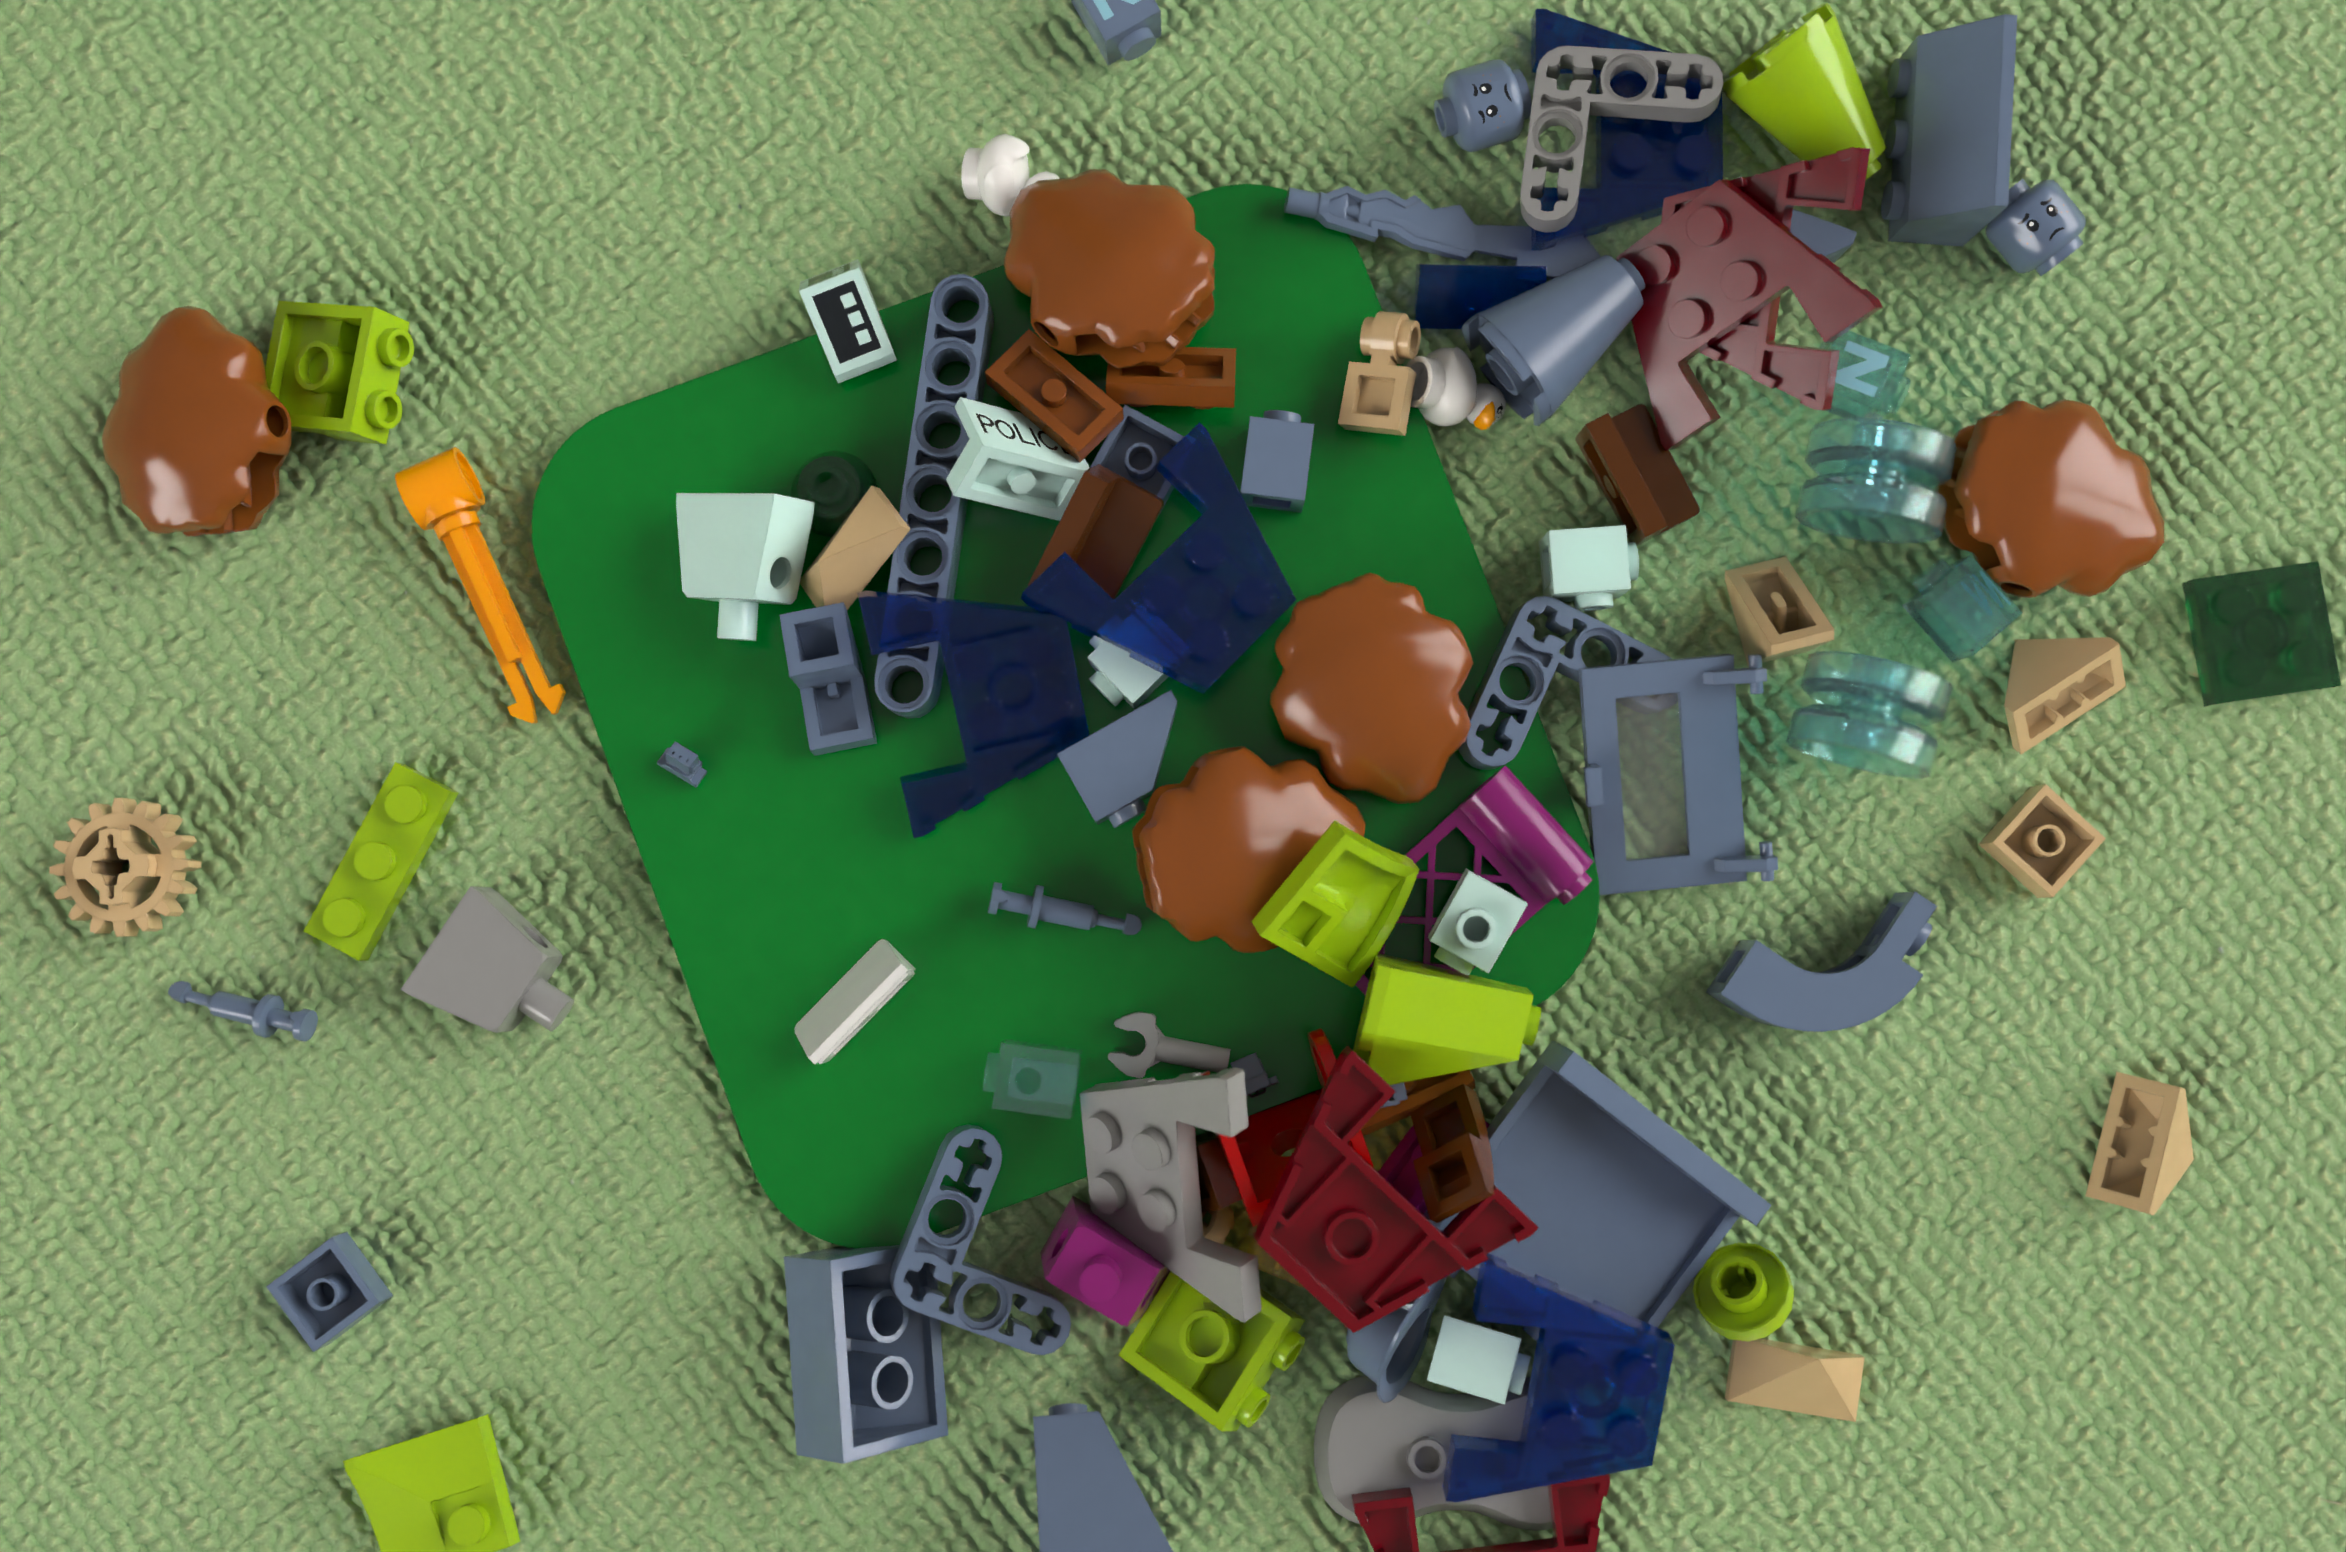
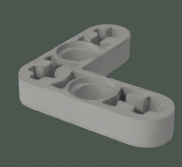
M1561 46L1548 51L1540 60L1535 77L1520 191L1521 214L1525 222L1534 230L1548 233L1557 232L1567 227L1574 219L1578 208L1589 115L1676 122L1701 121L1715 111L1721 98L1723 73L1718 64L1709 57L1687 53L1582 46ZM1560 69L1572 70L1573 81L1570 84L1569 90L1562 91L1557 89L1556 79L1560 75ZM1593 70H1602L1599 85L1600 94H1591ZM1629 70L1638 72L1647 82V86L1641 94L1625 98L1617 95L1612 90L1610 82L1616 74ZM1658 74L1667 75L1663 99L1655 98ZM1687 78L1700 79V88L1702 90L1699 93L1698 99L1691 100L1685 98L1686 91L1684 87L1687 83ZM1559 125L1572 131L1575 136V142L1570 149L1563 153L1547 152L1538 141L1543 131L1551 126ZM1546 171L1552 173L1559 172L1557 197L1561 201L1555 203L1554 211L1541 210V201L1538 198H1542L1544 195Z

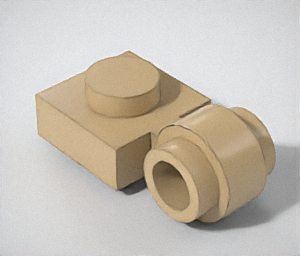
M1379 311L1375 317H1366L1363 321L1360 332V349L1363 355L1371 356L1370 363L1349 361L1338 424L1345 430L1406 435L1417 373L1410 367L1397 366V364L1401 365L1405 359L1413 360L1417 356L1421 339L1419 322L1409 320L1406 313Z

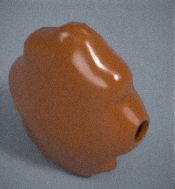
M1090 169L1069 178L1040 180L1021 189L1009 213L1011 241L1004 258L1005 273L1009 282L1017 290L1031 298L1030 314L1032 327L1049 346L1064 354L1073 356L1101 355L1117 369L1144 365L1164 366L1173 359L1177 351L1192 341L1196 332L1205 326L1213 316L1214 298L1212 292L1215 280V269L1213 267L1215 248L1208 239L1195 231L1196 217L1194 208L1177 189L1168 185L1126 184L1106 169Z
M192 306L175 308L161 316L146 339L127 354L119 372L118 398L107 417L102 434L104 457L107 464L119 477L122 503L141 519L148 531L157 534L182 532L186 536L231 534L233 532L257 529L263 515L279 496V469L289 454L292 443L290 415L285 406L268 388L265 365L260 350L248 339L232 333L208 311Z
M2062 399L2055 401L2042 409L2025 401L2015 400L2000 411L1996 410L1978 420L1976 425L1967 426L1959 430L1954 435L1949 446L1948 456L1940 467L1938 485L1933 492L1931 501L1934 509L1941 517L1950 544L1962 550L1972 552L1980 571L1992 585L2018 597H2036L2057 585L2069 593L2082 597H2091L2106 592L2121 575L2148 564L2164 543V520L2152 494L2150 470L2143 457L2130 450L2122 449L2116 444L2100 414L2094 407L2073 400Z
M1371 572L1298 601L1292 611L1290 622L1282 630L1275 642V652L1283 667V671L1271 692L1270 703L1285 740L1301 747L1315 750L1319 756L1320 767L1327 782L1341 790L1367 791L1396 804L1420 802L1436 789L1450 756L1467 740L1471 727L1468 712L1459 699V691L1473 665L1470 651L1461 630L1451 620L1428 613L1420 592L1414 586L1389 582Z
M1244 746L1208 752L1197 758L1180 784H1167L1154 790L1148 802L1145 815L1132 828L1133 842L1137 851V870L1143 884L1146 906L1161 918L1168 920L1172 927L1189 941H1203L1216 936L1226 942L1233 950L1242 953H1255L1274 949L1279 946L1261 937L1251 921L1334 821L1339 822L1363 837L1366 822L1357 805L1329 786L1317 766L1304 759L1287 760L1274 766H1269L1258 755Z

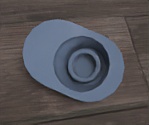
M1447 1277L1428 1286L1430 1292L1361 1330L1353 1333L1347 1328L1348 1358L1359 1371L1377 1384V1396L1381 1402H1391L1406 1386L1417 1367L1427 1342L1432 1313Z

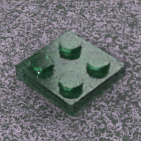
M2318 561L2198 578L2182 583L2204 707L2341 686Z

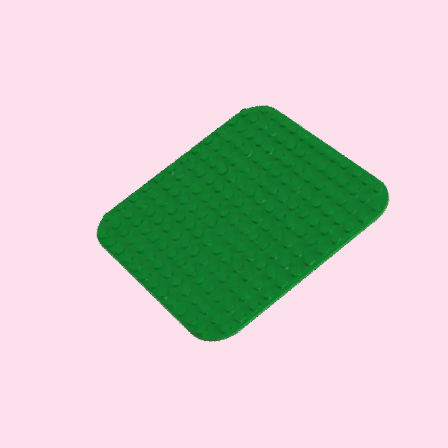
M1234 184L1210 189L1186 198L1194 208L1196 217L1195 231L1208 239L1215 248L1213 264L1215 280L1212 292L1214 298L1213 316L1205 326L1196 332L1192 341L1185 347L1236 348L1234 408L1213 407L1210 409H1197L1191 406L1164 405L1133 407L1128 404H1119L1122 408L1124 405H1127L1195 442V452L1159 517L1156 519L1112 607L1102 612L1064 590H1060L1050 598L1028 586L1060 521L968 499L940 695L936 706L928 714L912 719L898 716L880 702L875 692L874 679L893 553L847 610L867 681L877 744L816 756L809 749L800 689L789 677L779 616L780 614L816 608L800 584L797 599L791 605L759 604L756 641L717 638L719 602L687 598L682 591L676 493H774L815 502L801 577L871 485L880 488L899 513L930 302L934 291L879 311L897 361L838 384L818 335L815 334L600 414L580 427L561 445L543 473L533 503L531 519L532 543L538 569L749 1161L758 1182L776 1208L795 1225L819 1239L848 1248L900 1245L942 1141L947 1133L962 1125L980 1126L992 1134L1001 1146V1167L981 1217L1087 1177L1080 1103L1081 1092L1101 1083L1152 1077L1159 1081L1175 1079L1186 1073L1206 1072V1070L1159 1062L1148 1068L1143 1078L1128 1076L1121 1072L1108 1059V1054L1115 1051L1137 1055L1146 1046V1041L1141 1033L1115 1027V1020L1139 1011L1153 1013L1156 1016V1025L1167 1037L1231 1049L1227 1069L1232 1068L1230 1063L1256 1052L1268 1078L1276 1076L1279 1083L1266 1088L1264 1094L1254 1098L1246 1097L1247 1116L1322 1089L1308 1039V1032L1321 1028L1329 1041L1336 1060L1347 1045L1353 1050L1365 1000V995L1356 985L1353 988L1281 947L1262 952L1242 953L1233 950L1226 942L1216 936L1203 941H1189L1173 928L1168 920L1161 918L1146 906L1143 884L1137 870V851L1132 835V828L1145 815V812L1115 829L1109 819L1097 825L1057 755L1059 752L1134 711L1124 699L1115 707L1090 682L1089 678L1096 670L1090 665L1088 656L1095 650L1089 641L1110 619L1117 616L1124 622L1142 603L1189 648V657L1136 708L1138 709L1170 690L1177 700V711L1155 790L1167 784H1180L1198 757L1211 751L1238 746L1246 747L1269 766H1274L1287 760L1304 759L1317 766L1326 780L1320 767L1319 756L1315 750L1301 747L1285 740L1270 703L1271 692L1283 671V667L1275 652V642L1282 630L1290 622L1296 603L1308 596L1319 594L1328 588L1351 581L1369 572L1379 575L1389 582L1414 586L1423 598L1426 611L1455 623L1461 630L1467 643L1473 665L1459 691V699L1467 711L1505 630L1504 623L1420 410L1415 407L1410 408L1405 436L1345 430L1338 424L1349 361L1370 363L1371 356L1363 355L1360 349V332L1363 321L1366 317H1375L1379 311H1382L1365 264L1349 235L1325 228L1314 218L1284 213L1287 190L1267 185ZM1004 265L972 276L984 286L994 313V328L988 368L1028 329L1039 337L1031 324V298L1017 290L1009 282ZM970 300L956 302L949 309L947 318L956 323H965L974 318L978 312L979 305ZM1051 347L1106 393L1108 362L1101 355L1073 356L1064 354ZM960 361L950 362L940 370L938 381L948 386L958 385L968 377L970 367ZM985 382L983 403L1021 413ZM1283 410L1299 414L1301 416V423L1314 424L1306 496L1302 513L1239 505L1250 416L1263 418L1264 411ZM942 423L931 431L929 444L938 449L953 446L960 437L961 428L952 423ZM1106 437L1085 457L1089 467L1093 463ZM941 484L928 487L921 495L920 508L928 512H938L944 509L950 502L952 496L951 489ZM932 546L917 550L910 562L912 573L923 576L935 572L942 562V551ZM915 609L908 612L901 624L903 636L908 639H920L926 636L933 624L932 613L925 609ZM1515 666L1505 667L1500 674V688L1510 699L1524 700L1529 694V688L1522 670ZM907 671L900 674L894 680L892 695L896 702L910 703L921 695L924 687L921 674L915 671ZM1487 703V708L1496 709ZM1499 711L1494 723L1489 728L1483 731H1476V736L1484 741L1481 750L1487 755L1495 749H1502L1503 744L1495 739L1496 731L1501 720L1509 716L1517 720V715ZM1538 711L1520 751L1513 760L1505 765L1593 860L1591 866L1585 871L1592 878V881L1565 905L1557 898H1554L1516 930L1507 940L1489 974L1478 967H1475L1470 972V975L1528 988L1534 995L1532 1006H1537L1558 991L1582 962L1595 932L1600 902L1599 879L1594 857ZM675 741L697 754L698 759L702 762V768L707 770V774L697 788L657 765L659 758ZM1457 749L1450 756L1436 789L1416 803L1396 804L1367 791L1341 790L1330 783L1328 785L1357 805L1366 822L1364 834L1366 839L1391 851L1405 855L1502 766L1491 770L1473 768L1464 761ZM1151 796L1143 799V802L1145 803L1146 807L1148 806V802ZM1455 827L1436 845L1435 871L1463 873L1467 868L1473 872L1474 845ZM1428 853L1415 863L1420 869L1419 871H1427ZM1482 855L1481 874L1500 875ZM1416 878L1401 915L1425 916L1427 879ZM1434 879L1433 917H1439L1459 880ZM994 882L1002 883V890L1029 896L1033 895L1035 885L1044 886L1043 895L1093 905L1098 914L1125 919L1127 914L1135 915L1141 920L1142 927L1137 934L1126 935L1122 933V930L1095 925L1094 928L1084 930L1038 920L1036 928L1027 927V914L997 909L995 915L988 913V907ZM1492 882L1521 898L1508 883ZM1396 923L1385 942V955L1423 962L1424 924ZM879 940H887L916 968L914 971L916 974L829 1062L815 1065L807 1057L795 1034L794 1028L796 1024ZM1431 942L1430 962L1443 963L1434 957L1439 946ZM1368 967L1364 973L1368 978H1370L1372 967ZM1195 1126V1136L1208 1132V1130ZM974 1138L970 1147L958 1146L955 1151V1157L963 1162L959 1178L956 1182L948 1175H945L941 1185L955 1187L969 1198L972 1197L976 1187H968L963 1181L971 1164L982 1166L986 1160V1154L978 1149L980 1139ZM951 1199L941 1200L933 1205L928 1216L930 1229L937 1234L960 1225L963 1219L962 1206L959 1202Z

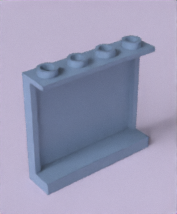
M1552 1040L1487 1128L1493 1161L1494 1185L1539 1228L1533 1235L1519 1243L1514 1239L1486 1254L1488 1260L1470 1270L1461 1269L1479 1282L1474 1288L1473 1293L1494 1310L1505 1316L1510 1308L1513 1307L1529 1320L1522 1329L1549 1351L1555 1353L1562 1344L1576 1354L1578 1357L1572 1364V1367L1604 1391L1610 1381H1612L1632 1396L1637 1388L1623 1376L1628 1367L1737 1219L1742 1217L1757 1226L1772 1205L1581 1056ZM1426 1210V1212L1423 1215L1430 1220L1428 1211ZM1458 1213L1439 1223L1430 1221L1439 1230H1443ZM1461 1269L1450 1274L1449 1276L1455 1278Z

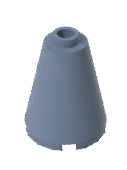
M1604 255L1475 314L1464 322L1462 326L1464 340L1470 352L1479 345L1486 354L1487 363L1480 367L1490 384L1499 388L1505 397L1506 403L1523 419L1534 412L1533 425L1540 426L1551 418L1642 308L1643 298L1641 291L1645 289V283L1639 271L1630 261L1625 258L1616 261L1611 256Z

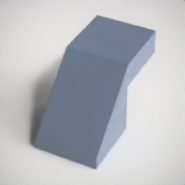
M844 602L780 614L789 677L800 689L810 751L816 756L877 744L867 681Z

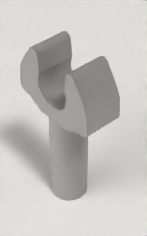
M1134 1012L1118 1018L1114 1022L1117 1028L1141 1033L1146 1041L1145 1049L1140 1054L1130 1055L1125 1052L1115 1051L1108 1054V1059L1128 1076L1143 1078L1146 1070L1159 1062L1216 1073L1228 1067L1231 1049L1167 1037L1156 1025V1016L1153 1013Z

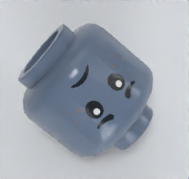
M1500 59L1485 61L1449 73L1443 84V98L1434 101L1435 118L1441 135L1444 138L1453 136L1460 148L1467 152H1476L1518 138L1523 129L1524 120L1530 118L1532 107L1530 91L1523 73L1520 69L1511 70Z
M2022 179L2009 189L2008 207L1987 225L1986 236L2014 271L2023 274L2035 269L2042 276L2084 244L2078 235L2083 231L2086 219L2054 180H2043L2030 188Z

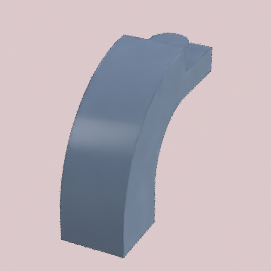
M1917 892L1894 893L1857 950L1841 964L1819 972H1810L1793 965L1757 940H1740L1706 993L1738 1014L1774 1027L1825 1032L1860 1025L1878 1017L1899 1003L1922 978L1923 974L1902 961L1905 954L1907 956L1914 955L1926 942L1932 930V925L1927 921L1937 906Z

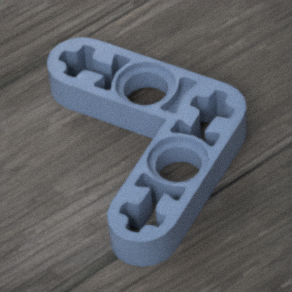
M1548 596L1535 597L1518 607L1511 615L1467 711L1471 727L1467 740L1458 750L1464 761L1473 768L1481 770L1496 769L1513 760L1522 747L1555 671L1579 683L1578 668H1586L1582 660L1581 649L1587 639L1600 640L1607 646L1611 656L1610 665L1627 664L1629 656L1632 658L1630 663L1668 660L1672 658L1558 599ZM1543 613L1548 617L1545 627L1561 637L1571 632L1572 628H1575L1577 632L1567 643L1564 655L1559 653V650L1566 644V641L1554 635H1548L1537 641L1533 638L1535 627L1527 622V619H1533ZM1515 666L1527 674L1530 680V690L1524 700L1510 699L1500 688V674L1505 667ZM1678 693L1657 694L1650 697L1616 698V702L1635 712L1651 714L1675 704L1678 701ZM1487 703L1496 709L1487 708ZM1499 711L1517 715V720L1512 716L1501 720L1496 731L1495 739L1503 744L1502 749H1495L1487 755L1481 750L1484 741L1476 736V731H1483L1489 728L1494 723Z
M970 1124L958 1126L947 1133L939 1147L891 1265L889 1275L891 1289L902 1305L912 1311L1031 1354L1045 1355L1053 1353L1063 1346L1069 1336L1071 1321L1065 1306L1047 1291L963 1261L999 1173L1002 1152L996 1138L980 1126ZM975 1138L980 1139L978 1149L986 1154V1160L982 1166L971 1164L968 1168L963 1182L968 1187H976L972 1197L969 1198L957 1188L941 1185L945 1175H948L957 1182L963 1168V1162L955 1157V1151L959 1145L970 1147ZM941 1200H955L962 1206V1223L958 1229L950 1234H936L929 1227L928 1216L933 1205ZM924 1262L930 1263L929 1272L933 1277L949 1285H952L953 1272L961 1273L951 1287L948 1307H941L946 1300V1296L934 1288L922 1286L917 1295H912V1286L905 1279L908 1270L920 1271ZM981 1283L992 1285L996 1289L998 1297L994 1310L982 1318L968 1316L963 1308V1300L967 1291L974 1285ZM1014 1293L1020 1295L1013 1303L1020 1311L1031 1315H1039L1043 1306L1047 1307L1046 1314L1054 1321L1050 1331L1040 1329L1036 1337L1031 1338L1032 1330L1023 1321L1009 1316ZM1008 1318L1007 1329H1001L1000 1327Z

